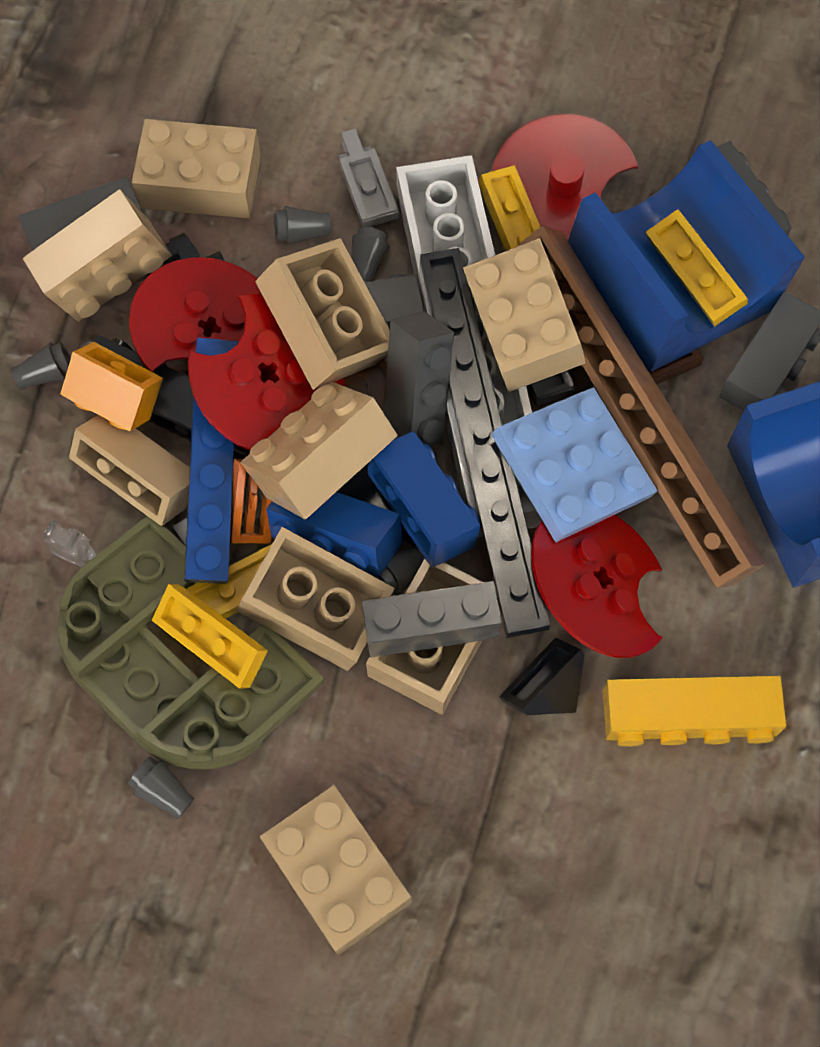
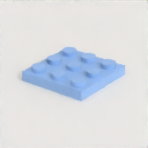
M594 387L504 424L492 433L493 439L555 542L649 499L657 492L656 487Z

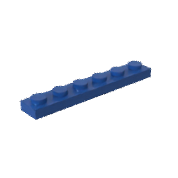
M197 337L195 353L210 356L227 353L238 344V341ZM194 396L184 582L226 584L228 582L234 443L221 435L208 422L198 407Z

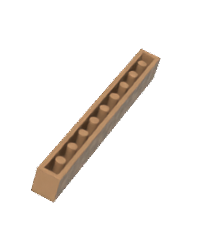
M541 226L518 246L539 238L541 239L582 346L586 362L582 365L716 588L734 586L767 565V562L564 234Z

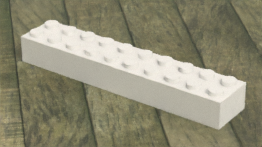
M472 155L396 167L397 196L414 275L417 274L424 312L431 316V309L420 266V254L459 248L464 267L495 256ZM468 284L501 423L504 425L532 413L527 388L524 386L508 392ZM448 387L445 422L461 498L467 506H472L477 512ZM514 474L527 529L537 527L542 519ZM481 526L479 529L478 537H483Z

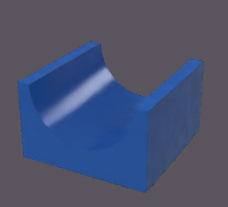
M711 140L697 147L690 161L671 182L655 195L633 208L612 214L596 192L582 198L568 239L575 254L649 372L771 312L805 258ZM677 209L683 214L748 299L747 305L715 327L646 237L645 232Z
M820 381L747 405L727 444L729 452L793 588L820 579Z

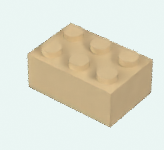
M145 119L132 178V187L140 208L250 219L261 158L257 129Z
M119 189L24 256L23 260L43 293L79 322L83 318L94 315L100 306L114 296L128 291L134 282L147 273H152L159 269L163 262L172 255L151 222Z
M341 238L278 258L255 281L313 390L375 366L388 355L390 329Z
M540 238L463 267L508 392L586 363L580 340Z
M330 382L318 388L313 393L311 400L299 411L286 416L281 422V427L271 436L257 442L251 448L250 454L240 463L267 499L306 520L398 435L373 397Z
M281 527L236 611L348 671L358 661L367 643L362 601L390 597L395 588Z
M424 559L405 594L484 582L444 562L431 568L427 560ZM482 641L369 657L366 662L367 675L443 715Z
M335 785L259 836L338 956L411 904V896Z

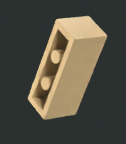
M100 415L75 428L69 459L157 524L163 526L188 508L190 467L136 428L132 431L118 429Z

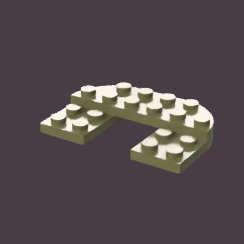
M146 516L87 562L67 585L59 604L60 611L57 627L64 662L76 682L138 745L155 758L177 767L197 770L215 769L234 764L262 747V740L324 684L325 678L278 633L260 625L249 637L266 648L268 652L250 688L239 689L213 668L199 679L145 626L152 620L168 584H180L186 589L196 583L184 582L186 546L164 525L160 526Z

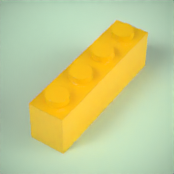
M781 676L607 680L602 690L606 740H617L619 746L644 744V739H661L662 745H681L687 743V738H704L705 744H725L731 741L730 737H747L748 743H768L774 741V736H777L786 728Z

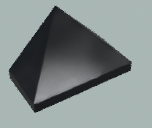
M555 638L499 696L500 699L527 716L576 713L585 657L581 649Z

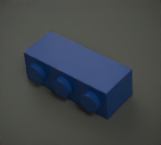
M414 431L391 441L369 462L367 474L393 512L400 514L401 524L431 568L475 548L481 526L477 512L472 506H467L458 494L457 486L452 477L442 472L436 463L435 455L430 446L423 444Z
M335 492L306 520L273 501L266 508L272 538H276L281 527H284L362 571L378 577L403 544L400 514Z

